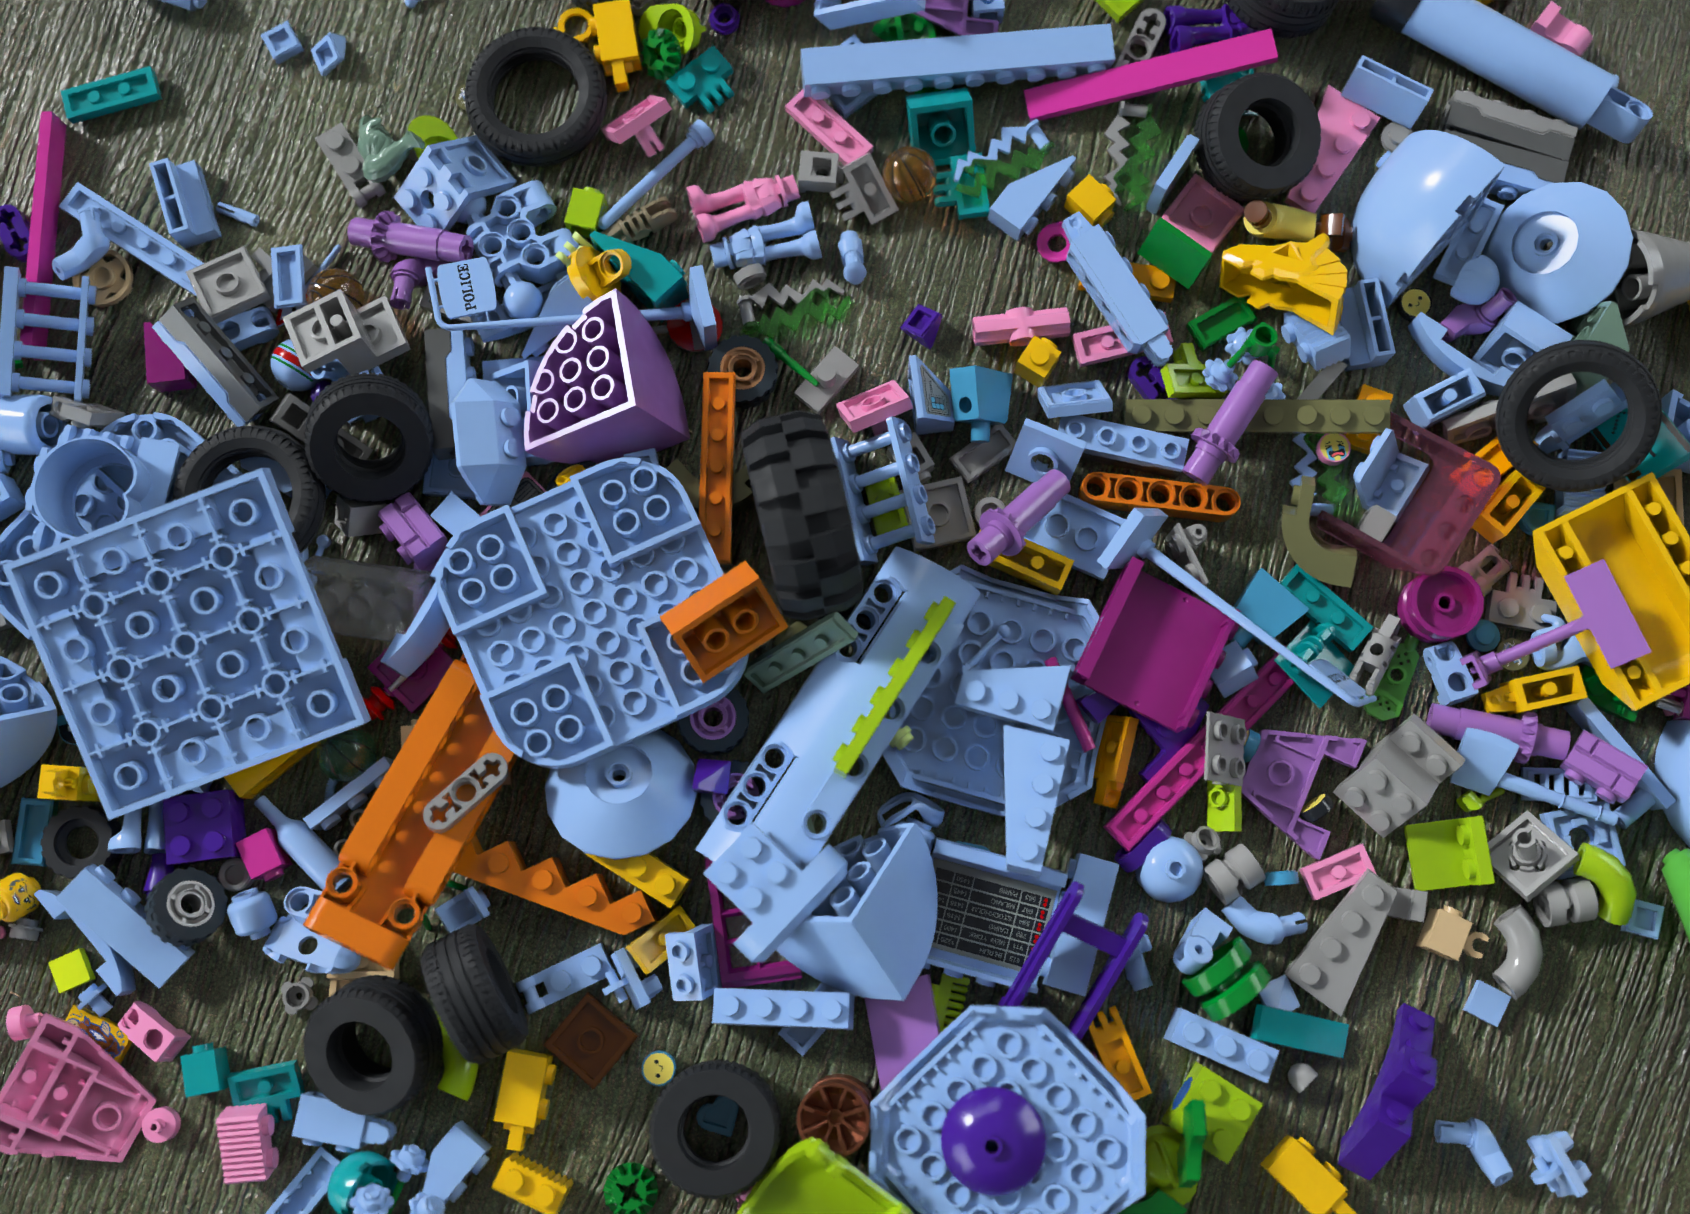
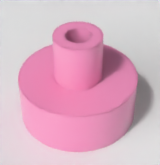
M29 1005L10 1008L6 1017V1026L10 1038L13 1041L30 1039L44 1016L43 1013H34Z
M168 1106L149 1111L142 1122L144 1136L154 1143H162L172 1139L180 1130V1116L175 1109Z

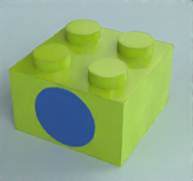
M1195 1062L1161 1120L1182 1134L1183 1108L1191 1099L1204 1100L1207 1138L1203 1149L1228 1164L1263 1104L1207 1067Z

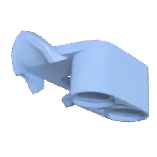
M302 886L289 891L284 900V908L289 914L287 917H280L276 921L262 949L264 953L281 964H284L286 959L307 964L305 970L311 973L343 974L355 970L360 964V955L303 926L322 891ZM309 903L305 909L301 910L304 905ZM307 939H317L318 945L315 951L311 954L303 955L301 953L302 944Z

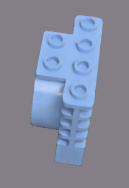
M67 424L64 431L59 435L57 446L53 449L42 447L40 455L34 461V477L31 487L25 495V510L38 516L40 519L38 526L32 534L33 549L39 552L88 533L81 526L76 516L75 499L82 482L95 470L108 465H124L133 468L134 477L132 484L123 493L125 512L120 520L122 521L172 502L177 475L185 460L190 456L191 451L178 443L145 437L137 439L128 435L121 436L112 432H99L90 428L82 429Z

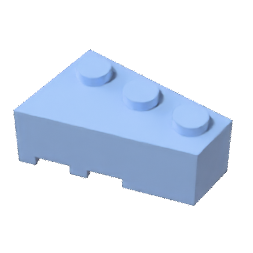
M1071 665L964 671L955 704L957 708L1054 734L1071 672Z

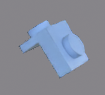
M471 886L434 910L447 932L451 933L468 924L473 925L490 915L487 908L491 904L481 889L476 891Z

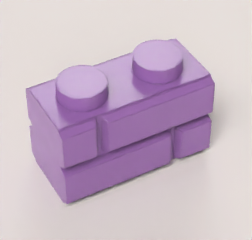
M410 492L401 495L394 503H390L378 511L377 515L383 522L379 529L390 543L396 539L400 544V547L396 550L407 565L414 562L419 570H423L435 562L436 558L439 559L445 548H447V538Z
M1586 730L1578 736L1565 760L1559 766L1566 771L1564 776L1567 779L1581 786L1584 782L1597 789L1595 794L1599 798L1611 804H1614L1616 801L1621 804L1625 802L1648 768L1647 765Z

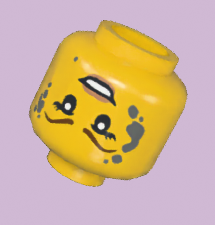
M15 872L0 880V920L12 923L38 908L40 901L34 894L41 890V887L35 878Z

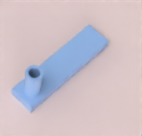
M1589 698L1569 702L1563 707L1583 731H1588L1645 764ZM1647 768L1634 789L1636 793L1613 811L1619 814L1616 825L1626 829L1649 809H1667L1677 800L1652 771Z

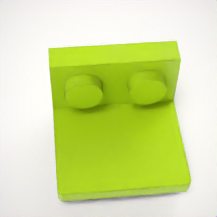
M1483 816L1404 826L1415 890L1428 891L1468 885L1495 884Z

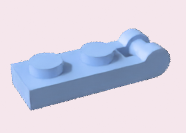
M599 943L515 984L519 993L523 992L528 1003L525 1005L528 1014H532L607 978L605 973L613 969V966L603 943ZM544 982L548 994L540 998L535 986Z

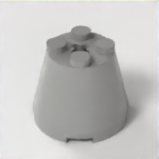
M1631 228L1633 243L1629 267L1613 293L1602 301H1613L1618 304L1623 326L1640 323L1690 299L1689 241L1685 242Z

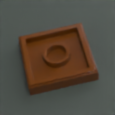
M587 992L543 1046L594 1090L639 1035L593 994Z

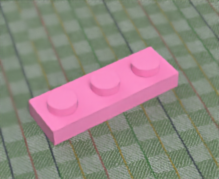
M802 89L785 106L786 112L830 153H839V161L844 166L868 152L870 154L873 152V145L823 99L816 100L812 97H804Z
M1110 325L1072 335L1079 367L1134 355L1127 352ZM1169 328L1165 336L1169 340L1170 345H1172L1173 338Z

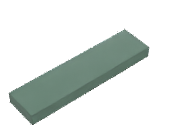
M838 612L830 613L747 663L743 675L764 694L855 641L858 632Z

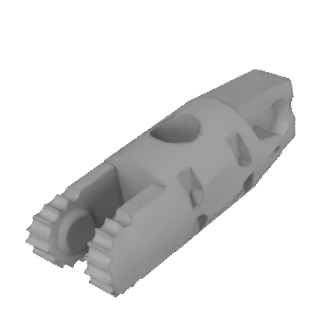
M1388 614L1380 629L1374 627L1349 676L1358 684L1364 670L1372 673L1366 685L1365 694L1369 696L1374 695L1402 640L1401 637L1397 636L1402 626L1401 618Z

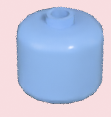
M12 394L11 397L0 398V449L13 455H40L42 447L53 449L57 446L59 435L64 431L66 421H62L49 414L53 398L39 394Z

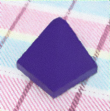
M918 304L900 329L924 347L931 349L943 316L941 313Z
M698 759L692 785L694 792L728 795L732 762Z

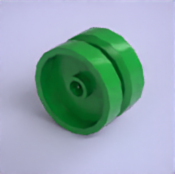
M1241 937L1234 938L1214 950L1212 959L1196 974H1186L1182 980L1193 997L1206 995L1201 1006L1213 1022L1226 1018L1239 1010L1259 994L1272 978L1260 961L1248 963L1252 951Z

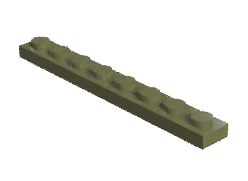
M1126 399L1125 425L1159 433H1193L1195 428L1207 429L1225 399ZM1264 399L1243 433L1382 434L1386 428L1390 429V400Z

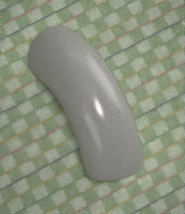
M1520 903L1505 911L1494 922V925L1506 940L1507 954L1505 961L1492 973V976L1498 985L1515 1000L1520 998L1537 978L1543 958L1540 931L1529 913Z

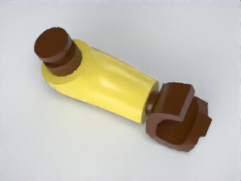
M1261 200L1251 201L1244 210V226L1249 233L1258 238L1308 242L1321 233H1325L1329 236V250L1333 253L1347 251L1350 241H1353V227H1351L1349 219L1345 217L1344 213H1320V220L1316 221V213Z

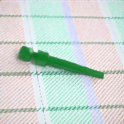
M764 338L762 343H766L770 347V351L774 352L777 360L783 361L815 387L819 386L820 382L786 354L784 348L776 345L773 339Z

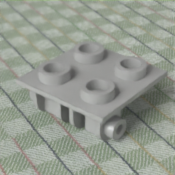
M1178 523L1165 537L1167 541L1165 542V549L1172 560L1176 559L1182 569L1203 585H1207L1209 581L1194 553L1196 548L1206 540L1207 529L1201 524H1193L1182 529L1180 523Z
M1207 712L1204 780L1212 781V784L1215 785L1230 784L1243 786V776L1246 771L1244 743L1247 739L1244 719Z

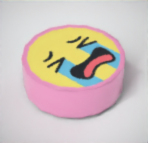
M1324 434L1316 446V454L1319 460L1329 466L1341 464L1349 456L1351 450L1350 443L1343 434Z

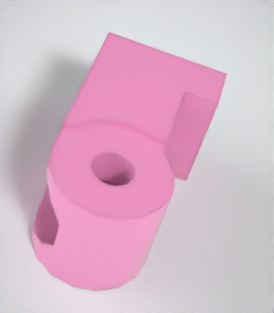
M1551 1L1530 30L1581 57L1592 42V34L1584 26L1575 24L1560 14L1561 7Z
M135 1001L118 1022V1027L128 1036L127 1038L155 1062H172L191 1038L184 1030L177 1029L164 1019L153 1007L141 1001Z

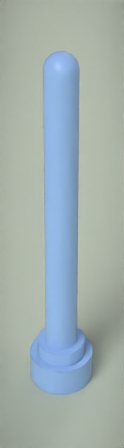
M700 119L696 120L688 128L687 138L598 220V226L603 230L608 229L694 148L706 147L714 140L715 136L708 125Z

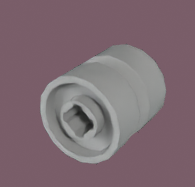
M1241 843L1224 854L1223 861L1215 859L1203 867L1205 881L1216 897L1226 906L1242 896L1243 888L1251 890L1266 879L1256 858Z
M1584 877L1565 879L1561 884L1553 881L1533 898L1536 915L1544 927L1566 925L1569 920L1573 923L1595 920L1598 916V900L1591 882Z

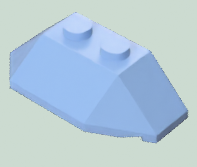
M470 378L465 382L464 387L458 392L451 403L457 468L467 485L477 495L475 498L480 505L505 506L508 504L510 506L526 469L520 403L499 382Z

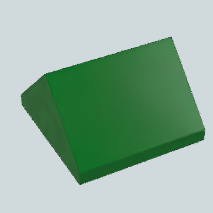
M1159 217L1137 253L1187 289L1210 264L1213 255L1209 250L1161 217Z

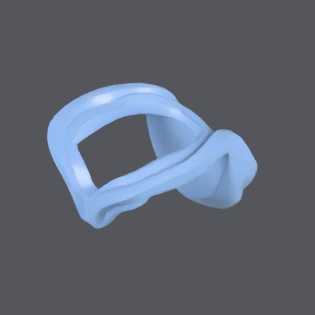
M904 792L886 801L879 808L877 819L881 828H888L889 825L898 822L917 809L927 825L939 827L943 822L945 811L939 805L919 793ZM903 802H912L903 810L893 814L886 821L884 820L882 815Z

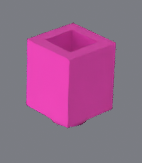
M265 828L235 843L251 879H264L265 882H270L283 876V869L293 865L289 855L278 844L276 829Z

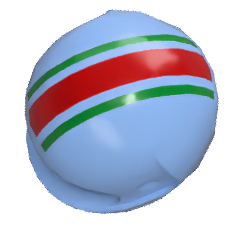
M291 339L281 342L274 349L270 359L271 369L275 379L282 386L292 391H306L314 388L322 380L313 378L310 372L307 373L302 368Z

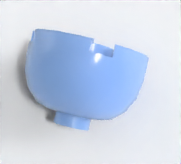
M1170 836L1168 840L1162 841L1153 847L1146 856L1145 862L1135 870L1137 882L1143 890L1154 900L1166 903L1183 901L1193 895L1201 884L1204 872L1202 858L1196 848L1186 840Z

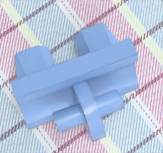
M624 947L609 956L621 980H619L614 968L607 971L605 975L610 985L602 989L605 996L614 992L619 1003L627 1000L628 997L623 989L624 986L635 1010H638L651 1003L650 999L663 990L655 974L640 981L635 971L640 966Z
M1555 1131L1547 1135H1533L1526 1140L1535 1156L1533 1161L1537 1170L1531 1174L1535 1184L1546 1183L1550 1192H1555L1558 1197L1567 1195L1582 1197L1588 1192L1584 1184L1592 1174L1587 1165L1581 1160L1570 1161L1566 1152L1573 1148L1574 1143L1568 1132Z

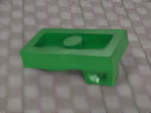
M1587 665L1580 666L1579 669L1586 694L1599 710L1628 723L1635 722L1639 709L1633 711L1601 683L1594 668Z

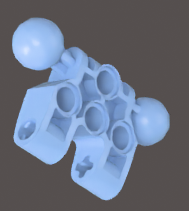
M532 180L497 195L491 209V214L484 216L487 201L485 197L470 200L457 219V222L468 224L469 227L466 235L472 238L474 249L478 256L487 259L494 284L505 288L503 307L506 313L513 319L536 318L543 307V296L540 290L532 283L522 281V279L543 285L556 279L555 274L567 269V266L555 256L557 252L560 251L567 257L571 254L563 246L567 241L576 249L579 247V244L572 238L573 234L567 228H561L543 236L536 235L534 227L550 219L555 214L557 207L542 182ZM528 237L526 240H519L520 238ZM492 251H499L496 254H489ZM537 261H541V262H542V263L539 264V265H532L534 262H537Z

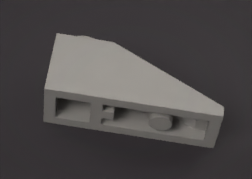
M286 394L268 420L305 444V424L310 406L292 394ZM342 428L339 429L337 437L340 446L350 455L367 460L373 450Z

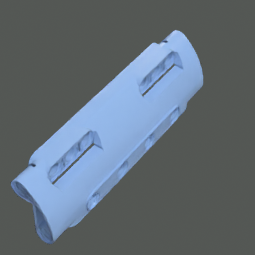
M895 547L871 585L863 593V598L857 602L846 619L858 632L856 640L850 643L853 647L852 656L845 657L838 650L816 664L695 850L714 862L749 826L792 759L796 757L754 823L804 870L819 854L964 628V620L981 596L980 591L937 563L909 550ZM876 587H881L887 591L888 601L886 603H881L875 598L874 590ZM904 592L902 597L900 598V600L898 601V603L896 604V606L884 622L883 626L881 627V629L879 630V632L877 633V635L875 636V638L863 654L860 661L856 663L861 654L863 653V651L865 650V648L867 647V645L869 644V642L871 641L872 637L874 636V634L876 633V631L878 630V628L880 627V625L892 609L893 605L895 604L901 593ZM944 596L956 602V605L928 649L931 653L930 662L925 664L920 661L893 703L896 709L895 717L893 719L884 717L857 760L860 765L858 774L856 776L848 774L844 779L834 772V767L837 763L832 758L842 743L849 745L855 736L851 732L853 725L861 714L867 717L873 708V705L869 703L871 697L879 685L883 688H886L892 678L887 675L888 671L897 657L902 660L906 657L910 649L905 645L915 629L920 632L924 629L928 621L923 619L933 601L940 604ZM858 614H865L869 617L871 621L869 630H863L857 625L856 617ZM768 750H776L781 755V763L777 768H771L766 764L765 755ZM752 777L758 778L763 784V791L759 796L750 795L746 789L747 781ZM734 805L741 807L745 813V818L739 825L732 824L727 817L728 810ZM813 814L819 815L823 821L822 830L816 834L812 833L807 827L808 818Z

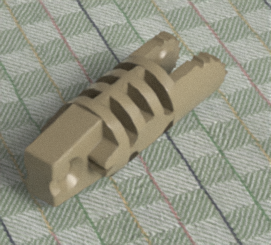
M663 196L641 207L640 212L635 210L632 214L624 216V221L618 219L617 222L601 233L634 244V240L639 242L642 238L650 236L649 233L651 231L656 233L677 220L678 215L674 209L670 208L671 205L668 198Z

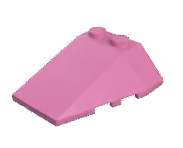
M45 1012L0 1091V1152L11 1155H18L19 1153L41 1154V1157L52 1158L53 1156L76 1157V1159L122 1163L142 1127L145 1115L152 1110L157 1098L82 1029Z

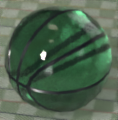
M358 726L320 740L317 748V760L322 772L337 782L350 783L375 764L377 759V747L372 736Z

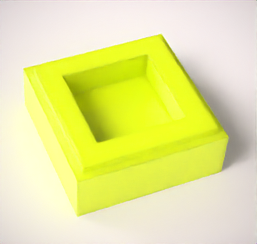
M79 948L48 962L59 994L66 993L96 979L84 948Z

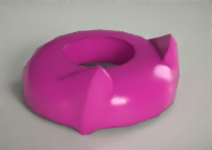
M1063 222L1048 224L1038 235L1036 243L1038 252L1049 262L1060 263L1066 261L1070 242L1063 230ZM1061 236L1066 240V247L1062 251L1053 252L1049 249V241L1053 237Z

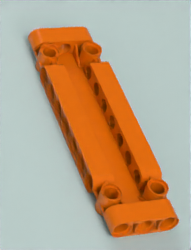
M464 653L460 660H454L345 842L338 858L340 861L339 865L328 874L326 887L303 924L310 931L392 971L413 934L422 926L423 917L429 906L432 907L439 899L503 783L455 826L444 833H435L426 826L423 819L425 806L485 754L497 753L501 755L507 762L508 774L519 757L508 749L496 734L480 698L481 693ZM488 763L485 765L487 772L483 777L479 779L476 773L472 777L484 789L487 786L484 785L483 780L490 774H493L495 777L500 774L498 770L500 764L492 766ZM470 784L461 785L456 792V797L463 802L472 800L476 795L475 787ZM449 796L445 799L448 801L449 806L442 812L435 809L432 812L434 819L431 822L434 823L439 820L444 823L447 821L445 814L450 808L453 807L456 813L461 809L454 805ZM350 878L353 880V885L349 891L345 893L336 892L335 887L341 879ZM410 908L415 911L414 919L410 923L400 924L397 922V916L401 910Z

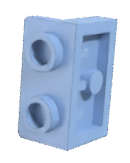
M713 923L701 924L686 932H670L665 935L673 1000L703 1001L714 994V988H722Z

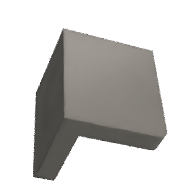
M337 494L335 524L347 537L381 534L379 526L383 522L377 514L387 504L377 501V503H372V501H369V503H364V501L357 502L355 499L349 500L347 497L343 498L340 494Z

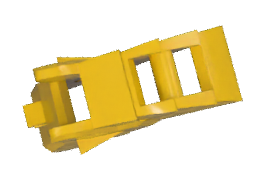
M1321 233L1307 243L1289 241L1275 246L1239 244L1224 250L1222 253L1219 287L1237 298L1250 296L1247 303L1259 310L1270 306L1277 310L1294 312L1301 318L1334 335L1339 321H1341L1343 294L1346 292L1348 271L1340 262L1341 259L1329 250V236Z

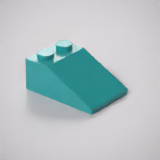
M596 231L589 235L594 248L601 253L610 249H623L628 253L632 261V268L630 273L620 281L647 309L675 307L683 300L689 299L686 289L688 283L683 278L685 272L675 260L672 259L669 262L660 253ZM613 255L609 262L616 273H618L621 263L619 258Z

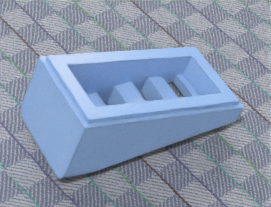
M1521 767V778L1534 782V775H1540V785L1549 789V776H1553V791L1564 793L1565 770L1561 768ZM1568 779L1567 796L1587 803L1597 802L1598 797L1595 794L1597 789L1585 782L1581 786ZM1521 795L1522 801H1540Z

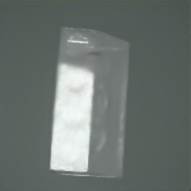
M315 555L304 561L333 634L387 642H392L396 633L405 635L436 580L430 577L432 571Z

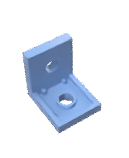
M475 135L428 145L395 194L394 199L416 225L450 231L470 200L510 190L517 181L492 151ZM429 192H431L434 196V206L431 204L429 200Z

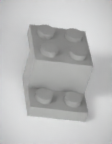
M339 289L282 317L300 364L307 373L338 359L350 375L353 376L355 373H360L367 369L370 370L411 350L395 311L386 295L356 309L345 293Z
M1414 713L1373 746L1360 767L1342 781L1333 793L1384 838L1427 806L1439 783L1462 767L1466 759Z

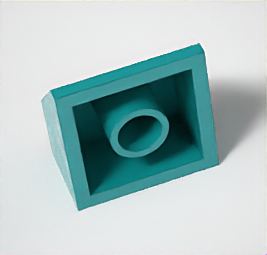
M967 87L905 96L911 147L925 151L916 149L929 167L934 166L933 160L936 166L950 164V156L966 155L968 151L976 153L973 100ZM912 149V154L921 158L919 154L914 149ZM913 156L915 169L924 168L923 162Z

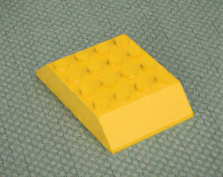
M1653 472L1532 531L1536 567L1567 622L1579 619L1583 614L1564 576L1604 559L1652 651L1610 669L1592 631L1586 630L1576 634L1575 636L1597 676L1607 689L1635 711L1690 684V536Z

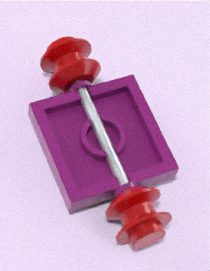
M409 627L402 634L405 635ZM451 628L448 629L443 639L424 663L407 678L380 662L388 648L367 667L385 685L383 689L371 686L372 695L368 699L362 697L371 720L374 721L378 717L383 721L382 712L386 708L395 709L394 700L392 699L394 696L413 714H416L431 699L448 668L454 661L444 650L445 646L454 649L458 648L455 641L457 637L453 635Z

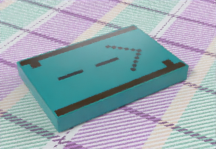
M1625 408L1589 431L1604 451L1613 445L1623 432L1627 421L1628 408ZM1663 410L1657 439L1641 464L1625 476L1629 483L1651 472L1658 479L1690 460L1689 441Z

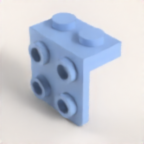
M1386 428L1381 436L1375 437L1370 447L1369 456L1365 462L1358 464L1353 479L1355 480L1363 509L1368 510L1377 504L1397 516L1394 522H1398L1430 471L1427 463L1399 453L1395 433L1391 429Z

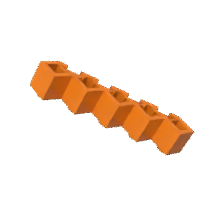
M475 833L454 870V873L621 935H629L659 920L648 894L644 891L639 890L614 902L602 874L596 873L570 885L559 858L551 857L527 868L516 842L506 841L484 852Z

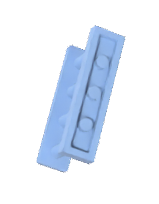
M4 266L0 323V398L11 397L13 392H19L20 389L74 394V401L81 403L83 398L89 399L90 380L84 379L85 367H91L92 348H86L87 336H93L94 317H88L89 304L95 305L96 286L90 285L89 276H82L81 287L28 282L27 278H21L18 267ZM26 294L80 300L79 319L25 313V310L19 309L20 297H26ZM24 326L78 331L77 350L23 345L22 341H17L18 328L24 329ZM23 357L76 363L75 381L23 377L20 373H15V360H22Z
M893 416L886 418L888 432L851 445L848 440L837 437L830 438L850 513L860 565L864 566L878 563L876 554L878 549L913 537L920 544L930 545L935 543L933 535L936 531L935 524L931 516L928 515L926 507L928 496L924 486L920 483L918 475L920 464L917 456L912 451L910 443L912 432L904 420ZM892 444L896 458L895 463L861 475L857 474L854 464L857 456ZM900 475L904 493L868 506L864 504L861 493L863 487ZM905 506L908 507L912 524L875 537L872 535L869 525L871 518Z

